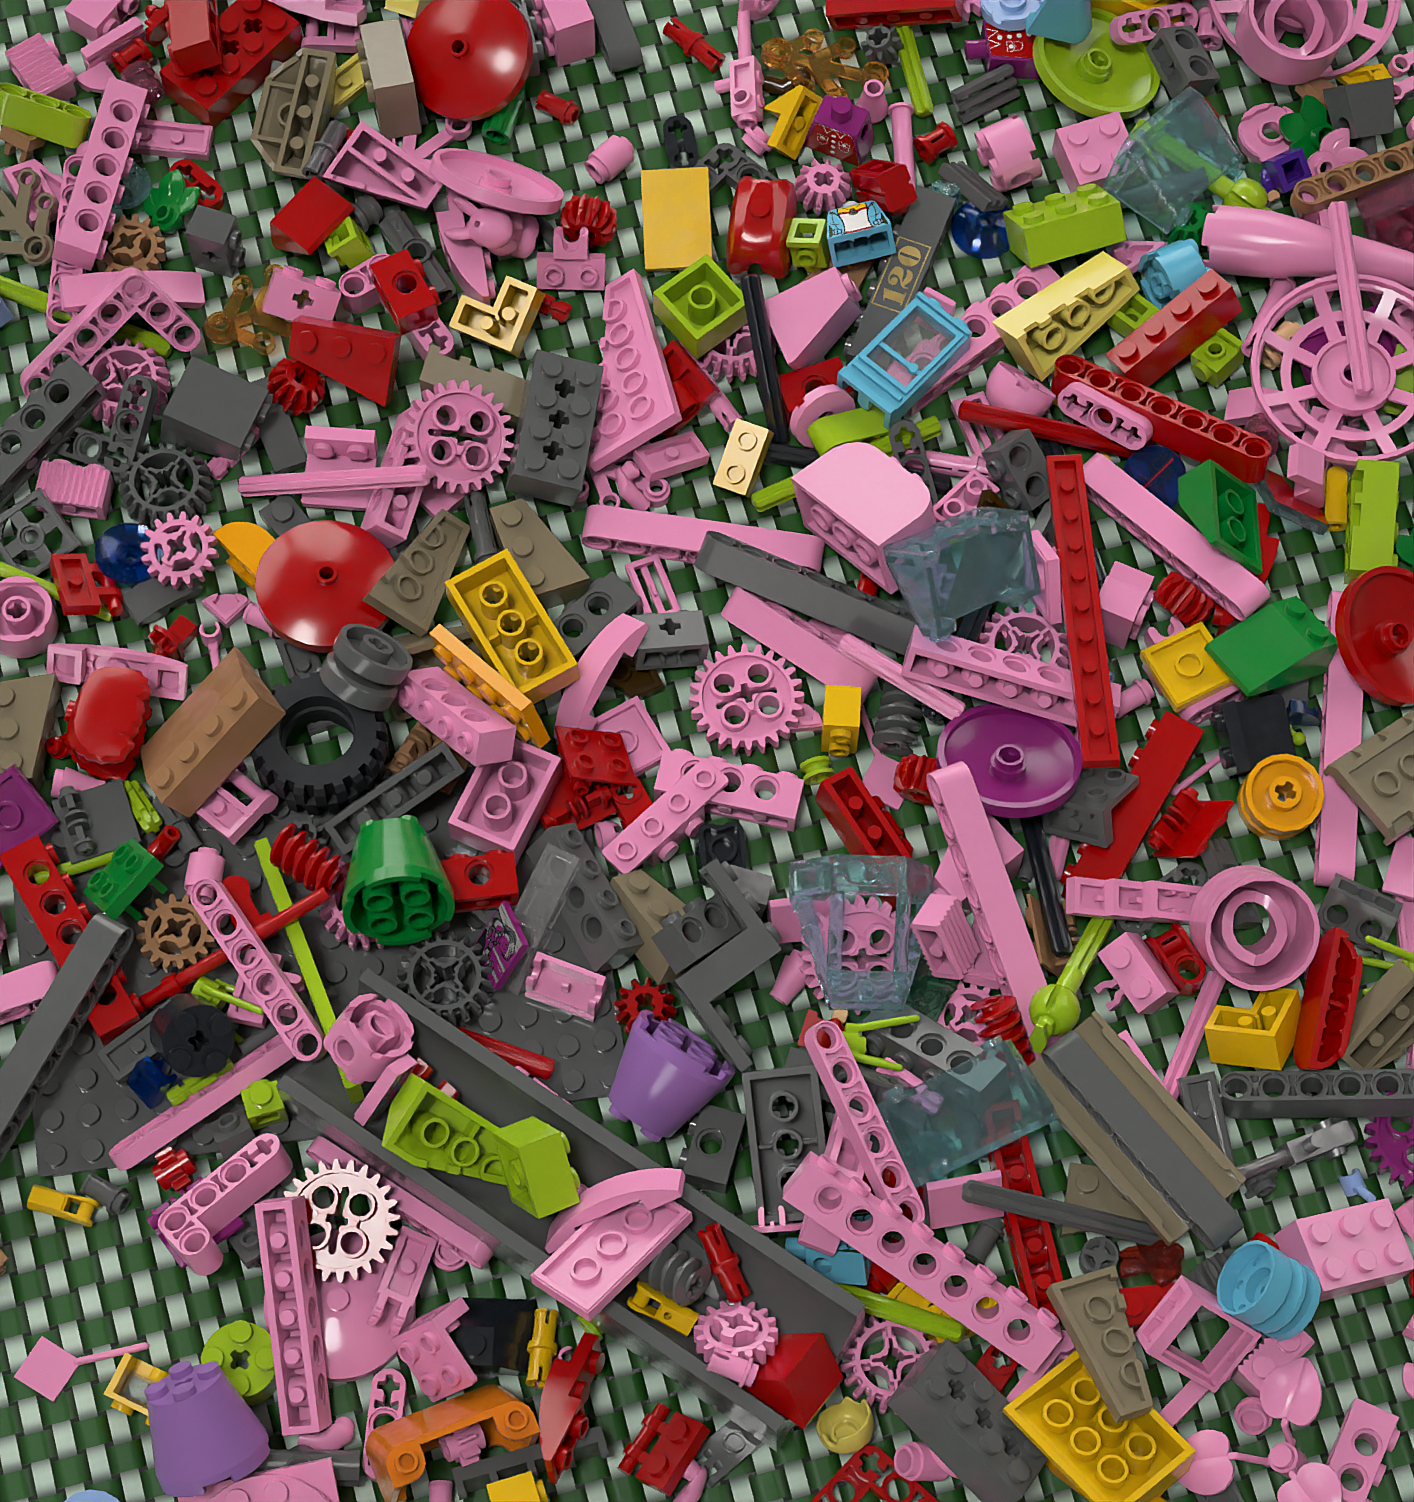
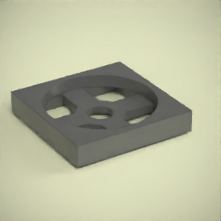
M37 488L0 515L1 556L7 564L37 577L50 569L49 562L52 552L45 544L46 535L58 527L62 532V544L60 550L55 554H71L82 545L42 488ZM29 506H38L44 508L49 515L36 524L28 520L22 509ZM10 518L18 531L16 539L5 546L3 533L5 525ZM35 530L37 532L38 539L35 543L30 544L26 541L25 534L27 531ZM29 550L33 551L41 564L37 567H26L17 563L13 558L23 551Z

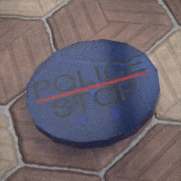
M1156 444L1142 447L1134 452L1124 465L1123 471L1169 508L1176 505L1179 495L1178 478L1186 474V468L1180 456L1172 449Z

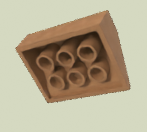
M234 647L140 749L146 781L162 804L188 818L195 813L286 714L238 648Z

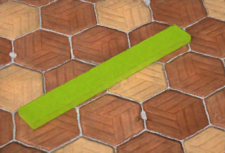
M267 837L255 841L254 847L277 910L281 912L291 906L292 902L279 868L273 866L270 862L271 847ZM297 919L284 928L325 1036H327L336 1018ZM336 1064L350 1102L357 1103L364 1100L365 1097L361 1084L350 1082L346 1078L345 1072Z

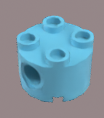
M1191 238L1185 241L1178 240L1149 252L1140 258L1138 264V271H1144L1145 279L1140 280L1142 290L1146 299L1158 309H1162L1210 270L1209 267H1205L1199 255L1198 245Z

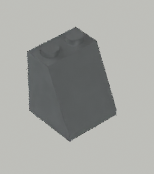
M192 356L163 413L160 441L172 445L177 441L184 448L190 446L195 451L238 461L242 452L246 451L249 453L255 442L257 433H254L253 430L257 422L263 424L271 408V404L267 403L269 390Z

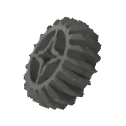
M162 441L160 449L154 450V447L148 444V453L145 455L137 451V462L126 460L130 471L121 472L120 480L122 484L119 485L118 491L120 496H122L121 503L123 508L128 510V516L132 520L138 519L139 526L144 528L150 524L152 531L155 532L157 527L154 520L158 519L163 524L166 523L167 513H171L174 519H179L181 512H186L189 521H191L196 513L206 514L207 507L205 503L212 502L213 498L210 492L214 488L213 480L210 478L211 471L207 465H204V459L200 454L194 456V451L190 446L182 451L181 445L176 441L173 447L168 449L167 444ZM186 473L194 480L190 492L185 490L183 485V477ZM142 483L146 484L150 490L148 493L149 498L146 502L139 496Z
M437 931L434 936V942L430 943L428 938L421 941V949L410 945L409 953L412 957H401L400 962L404 968L396 971V978L401 981L396 984V987L455 1027L457 1026L456 1020L460 1018L465 1025H469L471 1023L470 1012L480 1017L482 1015V1008L479 1004L489 1005L491 998L487 993L495 991L492 987L493 982L488 979V975L493 970L491 967H483L489 960L488 954L479 955L482 946L477 943L470 947V937L467 935L460 942H457L456 933L453 931L448 935V940H442L441 933ZM441 957H454V959L445 963L436 960ZM471 967L476 975L472 990L468 994L460 981L465 976V970ZM424 968L431 980L425 986L426 991L420 995L415 985L419 972ZM438 976L445 980L452 978L453 985L445 981L440 984ZM442 999H451L456 1002L449 1005L437 1004Z

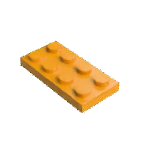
M438 624L429 632L435 644L433 652L446 665L443 671L457 682L461 681L466 686V689L516 727V736L521 741L526 743L530 740L541 749L551 740L531 700L441 624Z

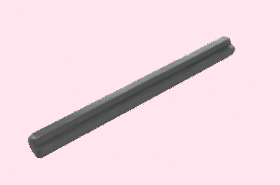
M968 1180L962 1186V1199L968 1203L1152 1247L1162 1241L1150 1225L1144 1221L975 1180Z

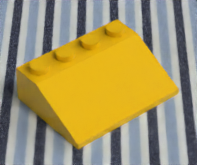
M1077 1350L1005 1406L1002 1411L1090 1502H1149L1161 1495L1189 1471L1196 1452L1154 1408L1148 1414L1116 1424Z

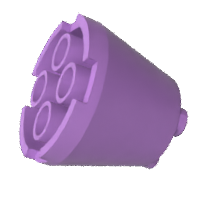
M642 1010L632 1024L608 1095L612 1103L609 1112L621 1121L627 1122L630 1119L642 1127L640 1132L654 1142H659L662 1137H671L724 1089L735 1074V1069L727 1061L722 1064L717 1059L718 1055L714 1052L716 1048L690 1029L670 1018L668 1021H657L653 1019L655 1014L650 1010Z
M190 1361L179 1362L170 1367L168 1370L170 1375L159 1382L149 1385L144 1390L147 1398L155 1474L165 1494L173 1497H193L206 1494L207 1489L205 1486L220 1483L228 1477H231L235 1483L259 1467L269 1455L271 1450L268 1445L269 1437L265 1427L221 1370L218 1362L212 1361L194 1366L191 1365Z

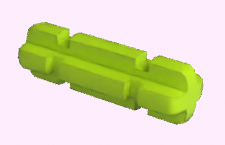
M136 780L132 782L124 781L123 786L131 811L145 833L159 832V826L163 823V820L139 782Z
M228 1058L225 1068L218 1073H212L203 1077L186 1078L182 1081L184 1083L182 1086L179 1087L177 1084L166 1092L167 1099L172 1106H178L187 1100L190 1095L193 1096L205 1086L216 1081L219 1076H223L227 1071H231L234 1068V1064Z

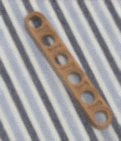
M1414 140L1299 181L1295 185L1290 197L1292 207L1302 214H1312L1328 208L1332 202H1345L1414 177V156L1412 153L1414 151ZM1394 161L1401 169L1392 171L1385 166L1384 162ZM1365 171L1371 175L1373 180L1363 181L1357 177L1356 172ZM1336 181L1343 186L1344 190L1340 192L1333 191L1328 187L1327 183ZM1309 192L1316 200L1314 202H1306L1300 198L1298 193Z

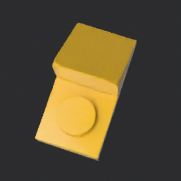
M798 85L766 105L764 109L779 118L767 145L785 157L796 160L823 98L805 86Z

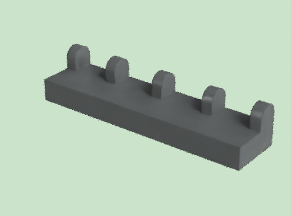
M601 1426L588 1429L585 1437L582 1440H578L573 1450V1460L569 1469L576 1467V1461L600 1455L602 1459L609 1457ZM539 1443L483 1459L465 1467H455L451 1470L459 1500L467 1498V1493L486 1488L487 1484L532 1471L533 1478H538L537 1473L545 1471L546 1466Z

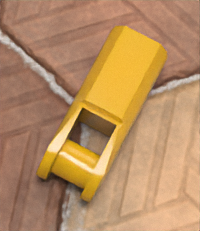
M1338 465L1330 467L1326 474L1324 516L1329 525L1324 523V530L1333 532L1344 531L1347 525L1346 493L1348 475L1345 468Z
M36 1184L33 1185L27 1201V1208L30 1210L59 1217L86 1227H92L93 1221L90 1220L92 1213L100 1205L99 1202L87 1197L64 1193ZM71 1203L79 1204L77 1214L68 1212Z
M639 1280L636 1284L638 1290L634 1297L628 1298L627 1305L631 1309L662 1323L687 1338L698 1319L699 1313L687 1306L677 1305L673 1299L666 1298L661 1291L652 1289L649 1283ZM650 1298L661 1303L658 1309L648 1304Z

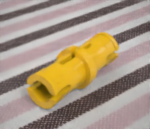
M547 1308L535 1310L533 1337L527 1346L530 1360L526 1385L534 1388L539 1374L537 1389L544 1388L547 1375L551 1369L552 1357L556 1356L558 1348L554 1341L559 1313L556 1310L550 1309V1314L546 1318Z

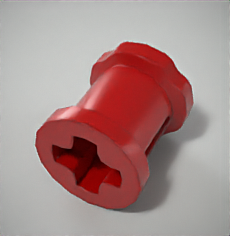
M139 36L133 38V43L121 51H113L109 54L113 66L124 79L131 76L130 72L144 63L151 64L154 62L151 51Z
M943 121L937 124L935 130L924 137L919 135L913 141L918 155L927 164L934 162L935 156L945 150H953L958 147L954 131Z

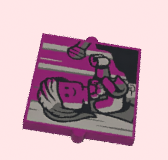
M507 901L501 902L475 944L479 943L482 946L479 955L488 954L489 960L483 967H491L493 970L488 975V979L493 982L492 987L494 990L502 988L529 947L520 927L521 921L516 919Z

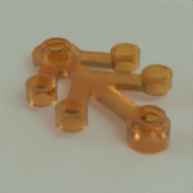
M815 28L808 29L804 35L791 41L781 37L771 38L763 45L761 50L763 62L771 68L781 69L795 87L802 85L812 92L815 91L813 81L804 78L797 67L805 68L826 94L832 97H848L845 89L839 87L829 74L861 82L863 87L871 79L879 80L885 87L889 77L888 68L877 61L868 62L863 69L831 61L837 57L850 59L854 54L856 43L852 38L843 36L836 43L820 50L824 41V34ZM804 49L817 51L810 55L798 53Z
M271 264L266 267L264 271L265 282L250 310L240 314L237 313L244 299L252 295L254 288L251 278L247 275H238L233 279V293L223 311L211 314L205 321V333L211 341L225 345L235 340L255 348L262 355L271 354L276 347L273 334L268 331H261L255 334L244 329V327L253 324L288 337L290 340L293 321L289 323L277 318L275 315L262 311V304L271 280L269 276L273 274L275 267L283 269L281 265ZM240 284L249 285L244 290H240L237 288ZM307 290L295 295L299 304H303L305 299L311 300L308 297ZM219 324H227L223 329L216 328ZM262 340L270 341V344L267 346L259 345Z

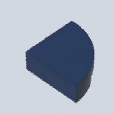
M1291 699L1286 709L1289 725L1321 726L1320 709L1316 706L1312 709L1308 708L1307 702L1303 700Z

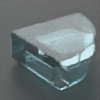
M937 180L928 188L929 190L956 198L955 209L958 207L960 188L951 182L942 184V181Z

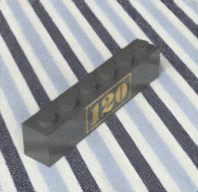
M921 186L917 187L915 191L917 199L914 203L908 205L909 209L901 214L905 216L902 225L896 224L892 231L896 253L881 257L878 267L881 275L878 281L873 279L870 283L866 299L870 301L866 309L860 308L862 313L856 318L854 325L858 328L855 336L849 335L843 349V355L847 356L846 366L916 297L919 291L922 293L953 219L956 198ZM906 329L889 345L896 352L899 349ZM883 351L873 362L887 371L894 358Z

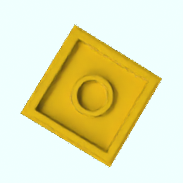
M1202 621L1140 651V659L1175 713L1235 684L1204 650L1206 644L1214 639Z

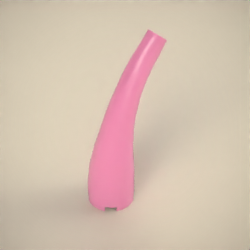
M1212 205L1215 213H1207L1202 234V245L1207 246L1209 260L1202 259L1205 267L1212 268L1218 274L1262 278L1327 277L1337 274L1331 232L1328 227L1271 210L1239 206ZM1352 235L1358 274L1378 276L1414 290V253Z

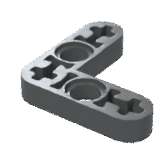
M730 143L716 145L694 166L708 167L709 178L712 181V184L709 186L710 199L726 183L736 190L739 179L748 173L757 175L759 179L779 180ZM719 157L722 159H726L727 157L731 158V163L724 161L718 167Z
M133 375L125 381L109 436L78 426L68 436L69 438H75L74 444L62 443L53 453L87 464H98L116 473L130 471L127 463H121L119 459L114 457H107L109 451H124L128 461H138L137 451L140 453L143 451L159 389L155 380L145 375ZM136 385H142L147 390L145 396H139L137 392H134ZM137 404L136 406H143V410L130 409L129 405ZM130 414L135 415L139 422V427L133 434L127 433L124 428V420ZM92 437L98 442L99 447L97 454L90 458L84 452V444L87 439Z

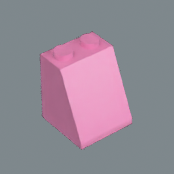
M834 266L765 300L769 324L787 364L794 371L819 363L862 313L858 301L863 298L856 283L851 280L848 273L842 275Z
M986 814L1009 880L1011 881L1018 875L1024 849L992 815ZM948 847L934 876L931 893L956 896L962 903L963 913L967 917L972 913Z

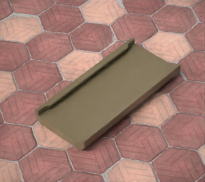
M1414 709L1329 764L1323 772L1326 776L1331 774L1385 836L1383 843L1386 846L1414 828Z
M1096 1010L1091 1013L1088 1019L1073 1030L1089 1045L1225 1200L1246 1182L1247 1179ZM1039 1057L1026 1069L1023 1068L1019 1071V1078L1168 1247L1190 1230L1050 1071L1042 1057Z

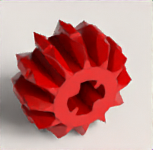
M585 193L582 198L572 196L570 201L565 202L560 215V225L563 228V234L567 235L568 241H577L580 236V229L586 227L589 230V247L594 248L595 245L605 246L607 241H611L616 233L617 210L610 207V201H601L598 196L593 198Z
M283 358L268 374L267 390H269L268 394L273 396L272 404L282 405L283 412L289 409L292 410L297 417L302 412L309 414L321 403L326 392L324 390L326 379L319 376V371L295 358L290 360Z
M1171 571L1166 578L1164 577L1157 585L1158 588L1153 593L1158 603L1189 627L1201 621L1205 623L1215 608L1213 599L1178 572Z
M915 754L902 757L895 770L893 789L902 798L909 799L912 803L916 802L922 806L930 805L934 807L927 787L926 775L937 770L936 758L932 759L926 755L918 756Z
M650 977L645 979L644 986H640L636 979L631 980L632 990L622 987L619 990V995L622 999L614 1001V1009L619 1012L616 1015L617 1024H626L624 1032L627 1036L630 1033L633 1022L640 1013V1005H643V1008H645V1004L651 1005V1012L655 1014L653 1019L660 1022L661 1020L668 1021V1018L676 1016V1008L671 1006L675 1001L674 994L665 993L666 984L652 987V978Z

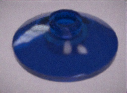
M970 201L963 204L955 212L951 222V234L957 247L967 255L979 259L997 258L1008 252L1010 246L1003 212L1010 209L1005 205L1003 210L982 212ZM980 221H988L991 224L983 225Z
M122 523L104 531L98 538L94 551L95 561L100 571L108 578L124 584H137L153 578L147 571L151 565H145L141 559L142 556L148 553L140 547L141 543L150 541L145 531L146 529L152 530L151 528L137 523ZM158 548V561L162 565L164 552ZM126 558H133V559H135V560H133V561H127V560H125V559H126Z

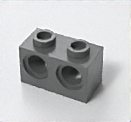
M1192 25L1161 28L1145 49L1173 102L1195 99L1196 96L1206 97L1220 79Z
M1030 429L1011 430L981 452L986 461V468L989 474L998 482L1003 491L1004 501L1014 512L1032 511L1049 498L1045 466L1046 458ZM1010 452L1012 454V463L1009 459ZM1026 482H1028L1029 485L1028 492L1026 490Z
M1336 873L1317 912L1319 926L1324 932L1333 927H1339L1350 935L1348 939L1353 941L1360 949L1375 951L1381 954L1383 949L1366 942L1365 937L1369 935L1387 942L1399 917L1403 903ZM1332 905H1341L1348 912H1338ZM1366 921H1376L1381 925V927L1373 928L1369 926Z
M715 894L705 902L699 896L682 908L686 913L683 916L677 910L659 922L663 929L651 938L675 974L742 931L718 894Z

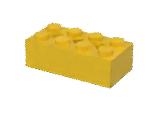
M508 549L495 554L444 582L448 600L487 664L531 700L533 704L580 679L577 661ZM494 600L496 604H490L489 602ZM509 629H512L514 632H513V633H510V632L508 633V632H506V631L509 630ZM530 658L531 662H525L524 659Z

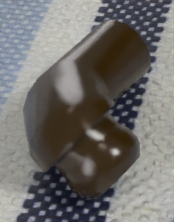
M799 68L783 79L766 75L762 91L782 96L798 85L808 88L811 84V73L805 68Z

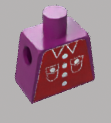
M984 20L982 23L981 39L964 40L965 59L984 58L987 73L1008 63L1013 66L1014 73L1012 75L1015 78L1041 79L1033 60V43L1036 35L1027 34L1026 29L1007 31L995 28Z
M825 95L811 123L803 146L855 166L863 164L874 143L870 112L852 104L850 99L845 96L835 98Z

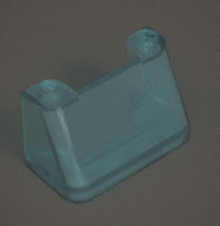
M1189 86L1127 137L1114 160L1102 188L1168 234L1177 225L1182 227L1187 223L1193 213V210L1190 208L1193 200L1222 175H1225L1234 182L1241 176L1245 169V165L1242 164L1244 156L1203 95Z
M996 507L973 508L883 547L885 562L921 634L929 637L930 641L949 639L951 633L957 629L955 619L988 604L999 601L1006 602L1009 607L1022 606L1028 603V598L1041 593L1028 511Z
M997 1036L981 1044L980 1047L983 1052L976 1055V1057L904 1091L901 1084L881 1094L884 1101L876 1105L915 1188L1060 1119L1051 1100L1011 1039L1003 1041L1001 1036Z

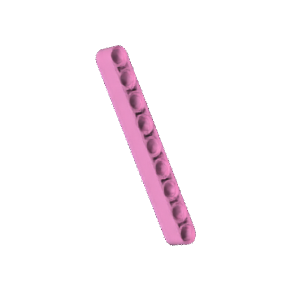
M1331 590L1327 606L1326 627L1336 637L1335 616L1337 605L1343 592ZM1339 648L1324 673L1319 776L1323 782L1325 797L1322 809L1316 818L1314 886L1330 887L1336 873L1354 881L1358 805L1331 774L1326 776L1323 773L1329 764L1361 744L1363 689L1349 673Z
M959 761L926 775L927 787L1002 995L1016 997L1017 1005L1014 1009L1020 1011L1022 1016L1018 1023L1025 1025L1026 1033L1022 1037L1029 1039L1035 1028L1029 1016V1004L1034 993L1041 987L1046 986L1047 983L974 779L968 766L963 761ZM1065 1034L1059 1036L1051 1035L1042 1053ZM1032 1045L1027 1050L1034 1053V1061L1041 1057L1040 1053L1034 1052Z

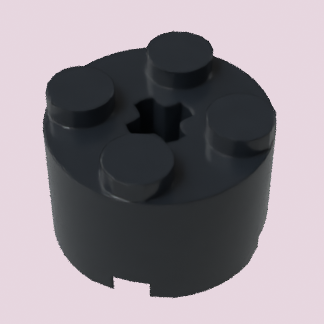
M185 993L171 998L169 1003L156 1011L150 1024V1041L157 1054L173 1070L187 1077H203L212 1073H218L225 1068L234 1047L235 1033L230 1018L212 1002L201 995Z

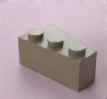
M399 18L359 25L361 39L355 40L359 60L365 59L360 61L363 80H370V82H365L368 102H374L381 135L387 139L421 134L415 85Z
M430 343L419 379L421 392L428 389L434 394V385L441 383L446 390L447 381L455 380L458 389L462 381L468 380L470 391L476 385L481 384L482 396L493 392L494 397L491 403L495 405L503 402L504 406L498 412L500 416L510 415L511 418L503 423L504 428H510L516 432L526 380L491 367L490 372L470 365V358L462 355L458 361L439 354L441 347ZM438 409V415L443 418L449 417L445 409ZM473 414L470 424L471 426H479L480 424L483 425V421L479 415Z
M56 673L0 682V774L15 764L38 793L48 755L46 742L50 738L51 730L54 728L56 707L62 693V687Z

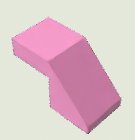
M1262 386L1264 394L1280 392L1279 390ZM1252 387L1229 390L1224 417L1225 422L1234 426L1261 422L1271 433L1279 435L1260 409ZM1309 400L1300 401L1301 406L1308 411ZM1289 404L1270 407L1273 414L1289 431H1304L1305 423L1292 411Z
M1300 442L1289 446L1287 478L1295 481L1294 498L1318 508L1324 507L1326 490L1325 453Z

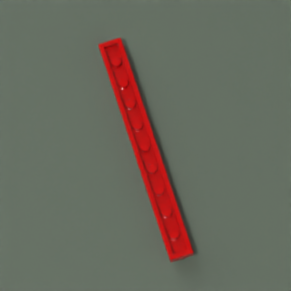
M1082 454L1046 456L1045 466L1057 556L1060 558L1061 599L1082 769L1119 767L1120 755Z

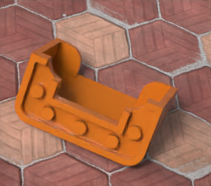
M491 1384L377 1427L369 1434L365 1450L384 1501L406 1502V1486L417 1481L424 1472L426 1462L423 1453L439 1448V1437L472 1424L479 1423L488 1449L499 1446L511 1452L535 1445L541 1430L534 1413L529 1406L502 1386Z

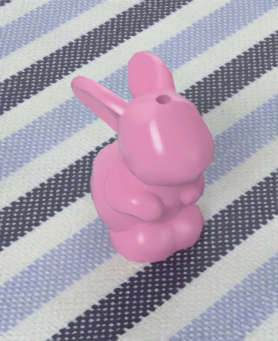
M454 197L453 202L460 210L470 216L468 227L446 230L444 235L447 238L457 240L471 238L480 246L489 249L494 255L503 257L511 255L515 258L525 259L533 252L539 233L536 217L530 214L507 212L492 207L478 209L471 202L461 197Z

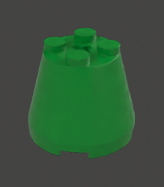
M412 815L363 822L359 828L360 832L355 839L342 897L343 920L346 927L354 935L360 932L369 937L376 938L377 944L406 945L432 937L431 930L441 925L445 920L451 921L455 911V902L452 886L426 830L419 825L418 819Z

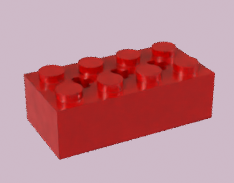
M236 0L218 16L222 64L184 75L179 64H173L170 61L159 71L164 93L204 125L213 126L214 130L265 82V78L270 75L272 60L284 63L301 48L303 38L300 23L273 2L268 0Z

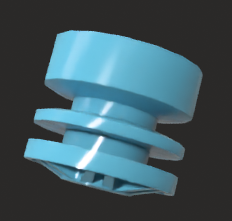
M1259 1240L1247 1242L1233 1252L1223 1266L1216 1289L1218 1304L1225 1313L1243 1323L1251 1325L1253 1329L1277 1341L1291 1339L1303 1331L1315 1314L1321 1293L1319 1277L1313 1269L1293 1258L1287 1257L1282 1251Z

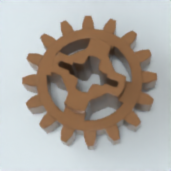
M121 214L120 222H114L111 233L104 231L102 239L108 241L102 261L95 259L94 262H96L98 272L122 271L129 267L138 268L141 271H160L159 261H166L164 251L166 249L165 239L162 237L159 226H152L151 219L147 218L141 223L138 214H134L131 220H126L125 215Z
M170 894L169 903L166 904L159 898L156 899L157 909L153 911L152 909L145 908L144 912L148 920H140L137 923L139 930L144 932L136 935L138 944L144 945L140 949L143 957L151 956L150 963L154 968L163 963V969L167 974L170 973L173 966H177L179 972L185 970V965H193L199 957L205 958L209 955L207 947H216L217 945L215 938L211 936L212 933L194 906L191 905L190 896L187 894L184 895L181 902L176 900L174 894ZM162 921L159 930L154 932L158 923ZM178 930L183 935L176 938L172 932ZM200 935L199 941L193 947L195 938ZM172 952V953H176V954H179V955H171V954H167V953Z

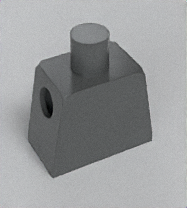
M1393 78L1323 89L1333 130L1348 128L1350 139H1355L1356 148L1365 151L1369 156L1378 153L1375 135L1391 133L1394 130Z

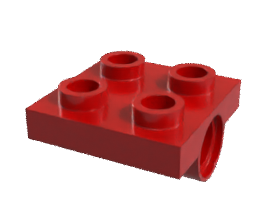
M672 340L662 350L682 417L680 422L663 431L664 435L668 438L675 436L720 392L680 342Z

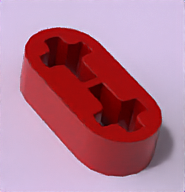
M186 159L179 160L170 167L169 172L178 169L185 176L191 174L193 183L184 178L186 188L195 186L199 187L208 196L214 194L215 199L212 201L209 198L203 200L202 193L200 192L195 208L197 205H201L218 211L221 210L224 205L222 187L193 161Z

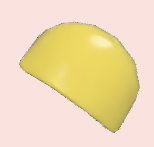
M848 1396L839 1404L830 1405L822 1411L816 1424V1431L823 1446L839 1454L858 1452L871 1441L875 1430L873 1414L868 1402L863 1399L861 1403H858Z

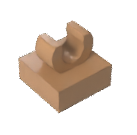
M2 126L0 131V139L7 142L4 147V153L11 155L15 153L16 147L21 150L19 161L22 163L29 161L33 157V150L43 147L46 141L45 139L6 126Z

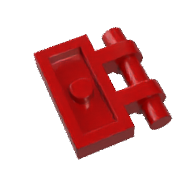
M86 553L51 554L49 566L64 615H98L101 604L108 608L112 616H119L123 613V594L121 589L116 587L115 580L117 575L113 565L109 564L106 556H98L95 558L94 564H89ZM94 581L100 584L101 587H96Z
M658 1402L652 1413H646L641 1421L643 1427L633 1443L626 1445L622 1452L624 1457L617 1469L630 1476L637 1464L641 1465L635 1477L641 1483L670 1496L710 1430L703 1423L677 1411L668 1424L664 1423L671 1410ZM655 1435L660 1436L650 1454L645 1452Z

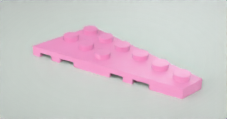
M634 268L605 287L602 319L606 322L605 337L600 339L603 360L602 363L598 364L604 366L596 408L598 412L596 427H593L591 439L595 442L594 454L589 455L588 464L595 472L682 420L642 278Z

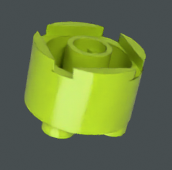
M238 1320L221 1327L211 1335L201 1354V1364L212 1361L218 1362L221 1370L249 1406L258 1405L271 1397L277 1390L270 1334L256 1324ZM240 1359L243 1361L247 1360L249 1367L245 1370L242 1367H237V1361Z

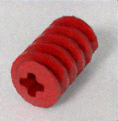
M294 823L287 825L277 836L270 852L271 864L278 868L281 867L284 874L292 875L297 883H304L305 888L313 892L326 886L332 896L336 894L346 883L350 863L348 862L339 868L342 863V856L336 854L328 860L331 854L329 847L325 846L317 852L320 845L318 839L314 838L306 844L309 837L308 832L301 831L295 836L297 825Z
M1010 995L992 996L973 1003L970 1006V1010H982V1014L974 1018V1023L987 1025L986 1028L978 1033L979 1038H991V1041L984 1045L983 1049L995 1051V1056L1007 1062L1009 1077L1031 1065L1035 1060L1033 1052L1027 1051L1031 1046L1030 1040L1022 1037L1026 1033L1025 1025L1018 1023L1022 1016L1020 1011L1014 1009L1017 1005L1016 997Z

